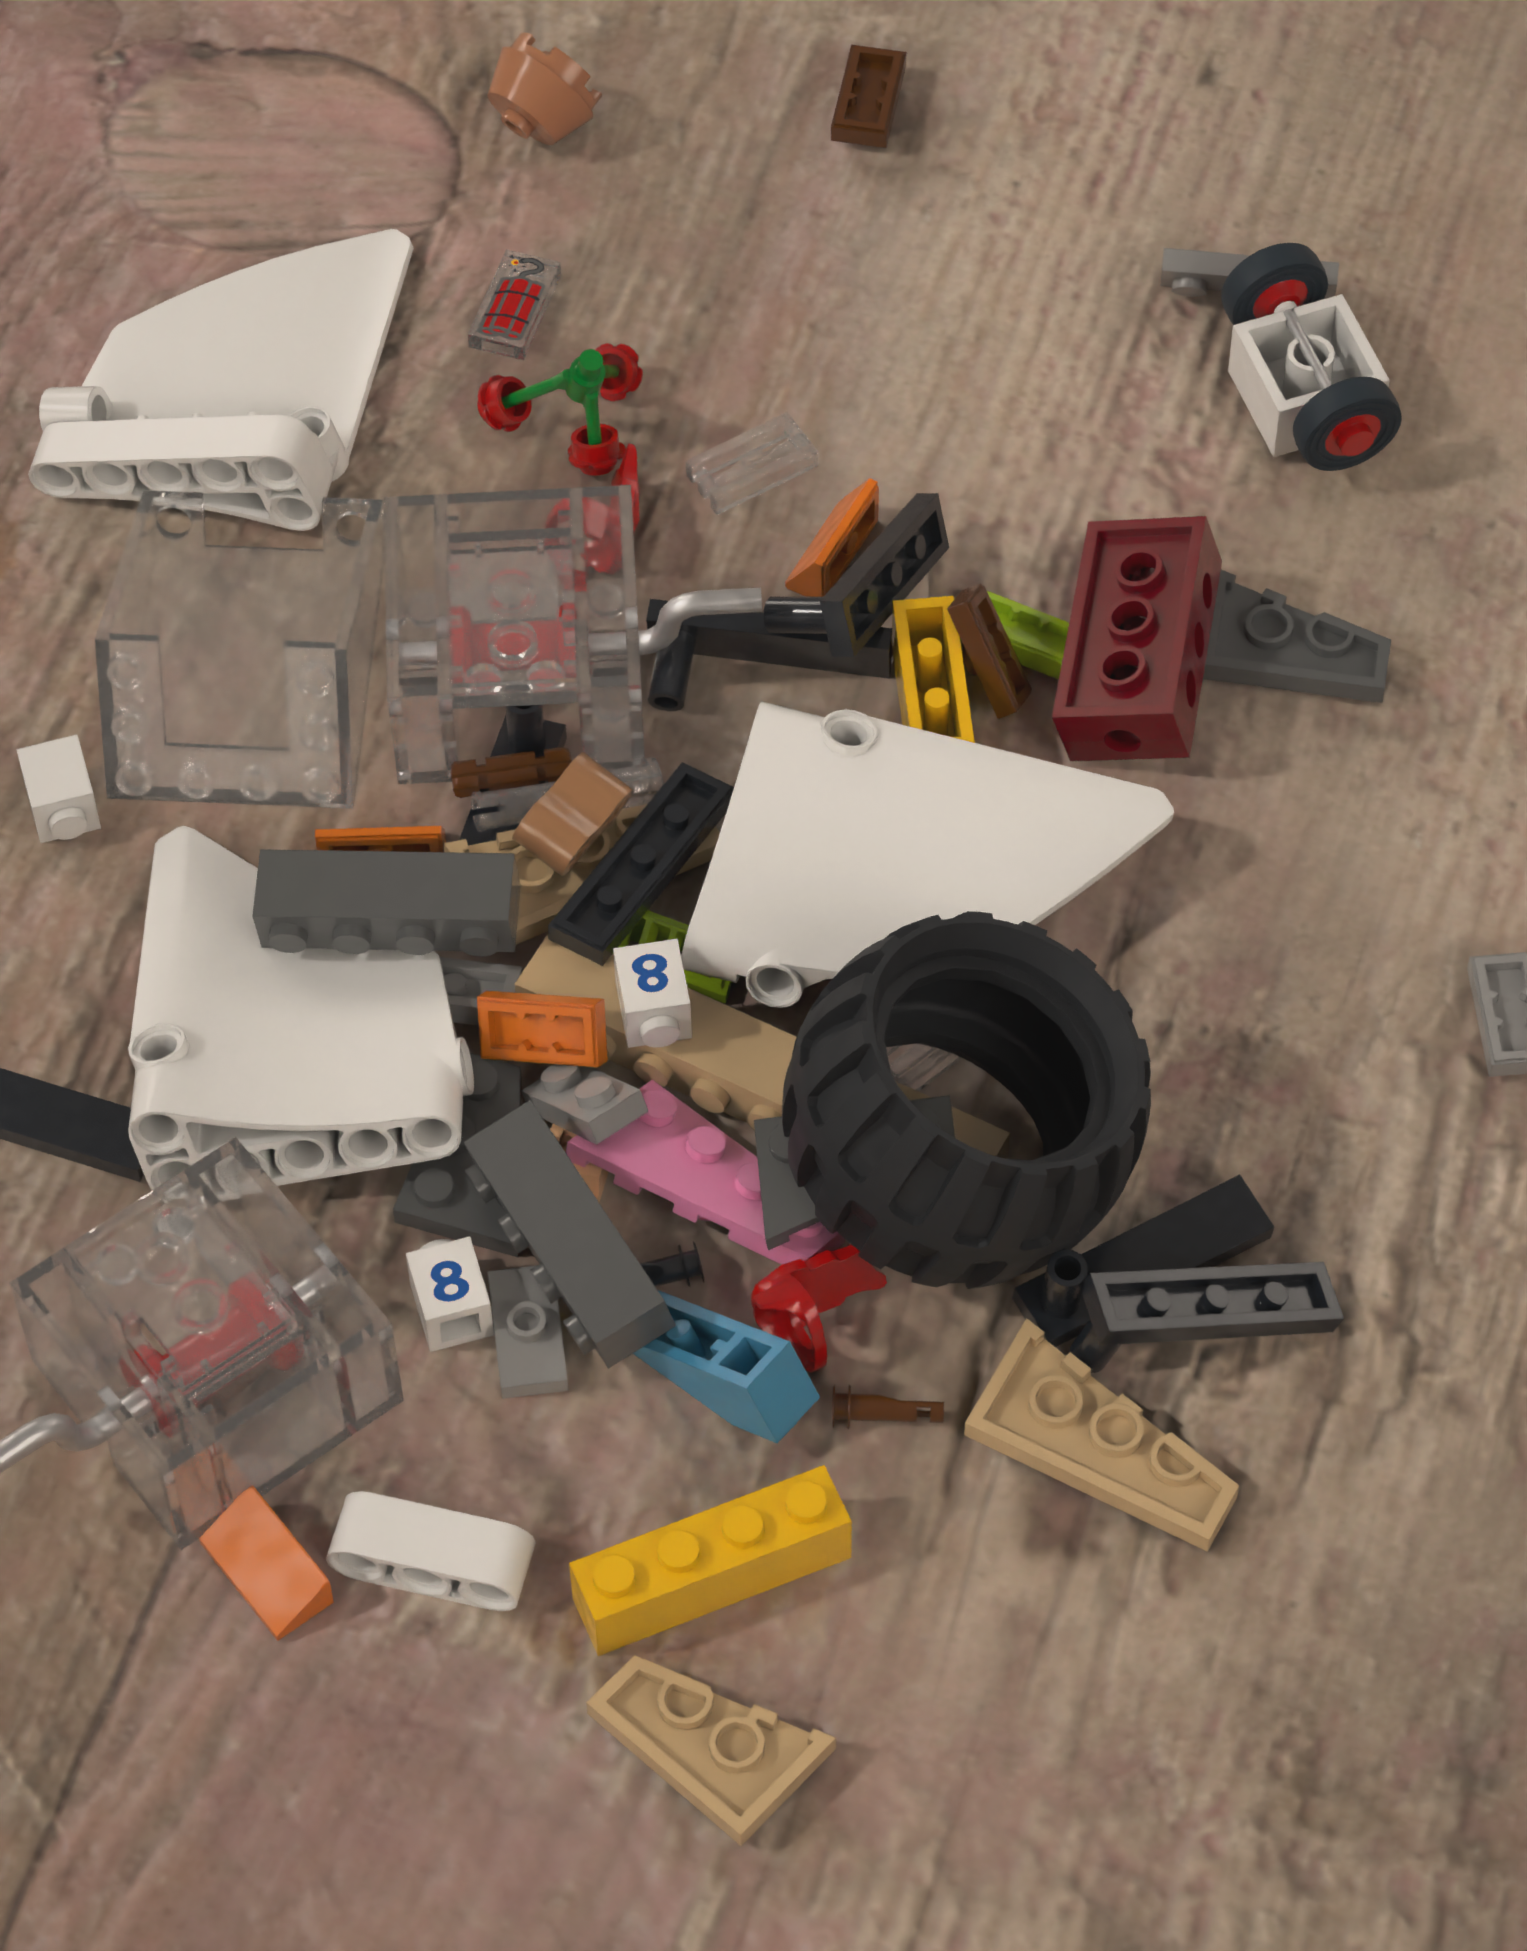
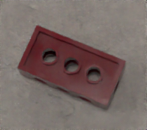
M1206 516L1088 522L1052 713V719L1070 761L1190 758L1222 567V559Z

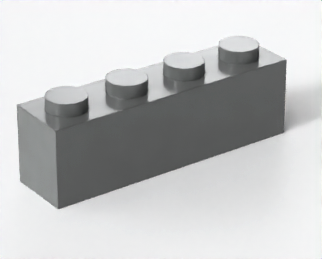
M260 849L252 917L261 947L273 948L284 953H297L305 948L336 949L347 954H361L368 950H400L410 955H425L432 951H463L473 956H490L496 952H515L521 884L514 853Z
M531 1100L463 1142L474 1162V1165L464 1170L485 1204L496 1197L506 1212V1215L499 1218L497 1222L515 1251L520 1253L528 1247L539 1265L532 1268L530 1272L550 1304L562 1298L573 1314L563 1322L584 1355L595 1349L609 1369L676 1326L664 1299Z

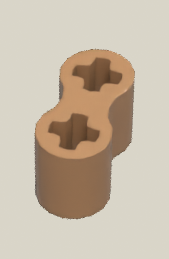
M581 752L569 764L554 785L527 812L516 828L512 839L563 877L577 864L592 843L612 824L629 801L634 790L585 752Z

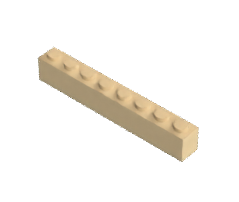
M548 934L515 982V993L604 999L608 1061L611 1060L635 1071L646 1083L654 1080L662 1087H670L691 1097L697 1105L709 1112H724L748 1123L754 1131V1120L782 1116L784 1081L792 1058L796 1036L687 987L691 1004L692 1038L677 1040L665 1047L655 1048L644 1045L628 1048L615 983L614 954L601 966L549 940ZM896 1082L909 1100L931 1098ZM952 1107L955 1138L987 1154L1008 1159L1009 1132Z

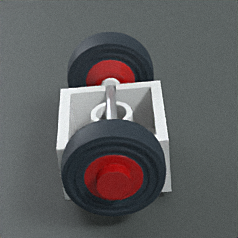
M1299 243L1272 245L1253 253L1239 263L1229 274L1222 287L1221 299L1223 307L1233 324L1228 372L1273 457L1299 450L1308 464L1319 470L1337 471L1356 466L1383 450L1392 441L1400 428L1402 421L1401 410L1389 388L1390 380L1343 294L1324 299L1328 289V278L1317 255L1309 247Z

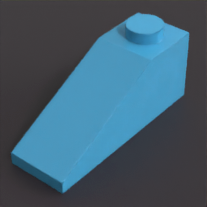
M658 1290L676 1326L633 1354L731 1425L778 1443L820 1398L790 1341Z

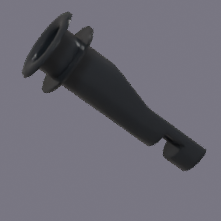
M694 1241V1250L682 1253L679 1244V1254L640 1263L655 1287L686 1279L687 1285L690 1287L689 1278L700 1275L702 1282H705L699 1253Z

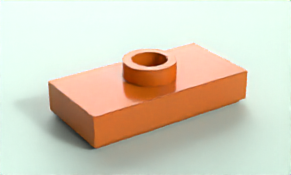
M487 990L477 996L481 1059L600 1067L608 1061L604 999Z

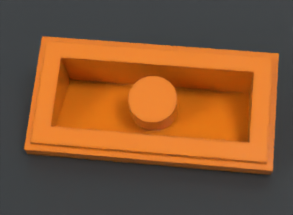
M869 478L838 502L785 581L787 589L803 596L824 597L837 583L878 521V481Z
M442 826L315 829L317 850L444 852V843H446L445 829Z
M253 1485L243 1491L199 1538L203 1548L277 1641L334 1603L331 1585L326 1575Z

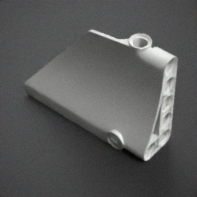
M388 229L276 257L200 285L119 323L111 331L82 386L51 387L42 394L39 405V418L43 434L28 473L30 482L44 494L59 498L118 499L164 503L234 515L290 530L306 531L313 529L319 523L331 482L338 479L349 465V457L414 249L410 238L397 229Z
M761 701L755 715L720 835L688 927L681 955L683 969L734 983L738 982L740 975L745 976L746 988L757 1001L770 1007H788L799 1001L805 987L825 979H833L850 960L865 948L883 940L897 929L927 917L939 915L944 920L954 918L967 911L992 913L993 919L1019 924L1022 921L1033 925L1038 924L1110 872L1172 821L1174 808L1165 794L1155 788L870 717L855 710H837L826 717Z
M184 825L159 838L154 847L131 1038L128 1047L129 1056L136 1070L128 1128L129 1139L152 1191L163 1199L189 1201L436 1160L450 1156L455 1152L461 1143L463 1096L473 1094L474 1074L468 1045L463 1037L457 1038L439 955L435 951L425 955H410L400 950H368L361 954H347L336 949L305 948L297 953H284L273 948H262L252 917L258 868L197 830Z

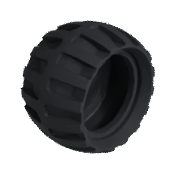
M967 911L954 918L944 920L939 915H935L905 925L890 933L883 940L865 948L850 960L820 993L799 1030L785 1076L782 1100V1125L784 1136L789 1137L788 1160L797 1186L806 1189L815 1205V1216L831 1234L837 1231L845 1240L860 1251L858 1255L860 1258L880 1270L886 1266L900 1273L912 1276L913 1283L935 1288L947 1285L948 1283H965L967 1289L1004 1283L1018 1275L1030 1273L1048 1265L1050 1257L1057 1251L1071 1250L1108 1214L1127 1184L1144 1144L1151 1109V1089L1149 1088L1151 1070L1146 1040L1138 1037L1132 1022L1133 1010L1120 990H1112L1107 982L1095 971L1097 965L1077 948L1072 952L1059 942L1046 936L1047 930L1025 921L1014 924L993 919L992 913ZM910 1044L930 1046L957 1055L986 1071L1007 1088L1031 1116L1043 1142V1156L1034 1160L1004 1159L970 1147L937 1127L910 1102L891 1075L886 1047Z

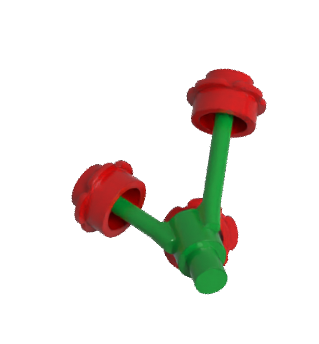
M610 343L600 345L595 350L587 349L583 351L571 363L570 369H565L554 377L528 387L521 380L513 376H491L488 382L481 384L478 391L477 406L479 414L494 430H501L503 428L505 432H512L518 429L521 422L529 417L532 399L557 389L565 390L571 400L583 404L587 425L576 429L571 435L572 445L567 450L569 462L587 475L599 476L607 474L615 468L617 459L623 458L626 448L623 443L619 442L618 431L614 427L600 424L598 396L601 393L602 398L606 400L619 401L625 399L629 391H636L643 378V370L637 363L639 356L633 348L626 344L613 346Z

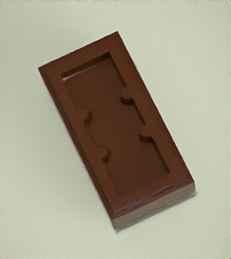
M851 45L831 124V141L887 148L906 69L907 52Z
M979 583L962 590L947 610L962 641L963 662L971 675H978L997 718L1000 719L1016 713L1032 693V688L985 586Z

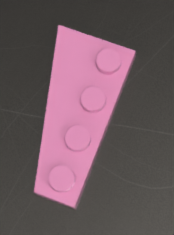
M650 1080L640 1088L648 1109L647 1113L598 1144H594L578 1135L567 1142L565 1153L572 1163L582 1167L592 1163L615 1174L613 1184L636 1195L644 1188L674 1203L673 1213L694 1223L699 1219L712 1221L729 1229V1240L781 1265L798 1259L805 1261L825 1250L834 1251L845 1243V1239L837 1231L831 1234L821 1222H818L789 1235V1242L768 1250L765 1240L757 1156L654 1080Z

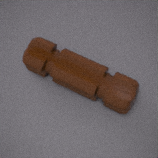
M559 747L544 749V756L535 757V752L530 751L485 757L486 764L476 765V759L455 761L451 764L450 769L453 792L456 797L464 798L479 796L480 789L489 788L490 794L538 788L539 781L548 780V786H553L572 762L571 753L568 748Z

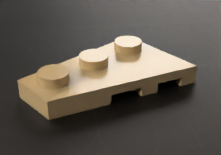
M636 1655L586 1702L587 1714L740 1846L836 1750V1737L814 1728L811 1733L778 1720V1714L755 1704L752 1708L746 1707L712 1693L711 1686Z

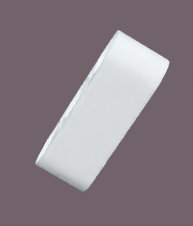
M359 1491L352 1492L346 1496L326 1561L336 1572L356 1580L484 1609L510 1611L517 1606L536 1542L533 1536L526 1530L506 1522L376 1493Z

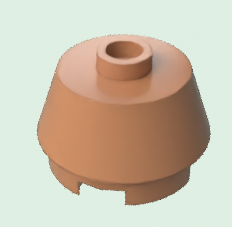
M523 32L519 34L510 47H503L501 49L487 96L491 104L502 115L501 121L512 132L524 139H528L530 136L543 144L554 145L593 119L592 109L602 97V93L594 88L592 91L587 90L584 85L591 76L572 58L555 46L551 52L538 50L532 46L535 42L533 35Z

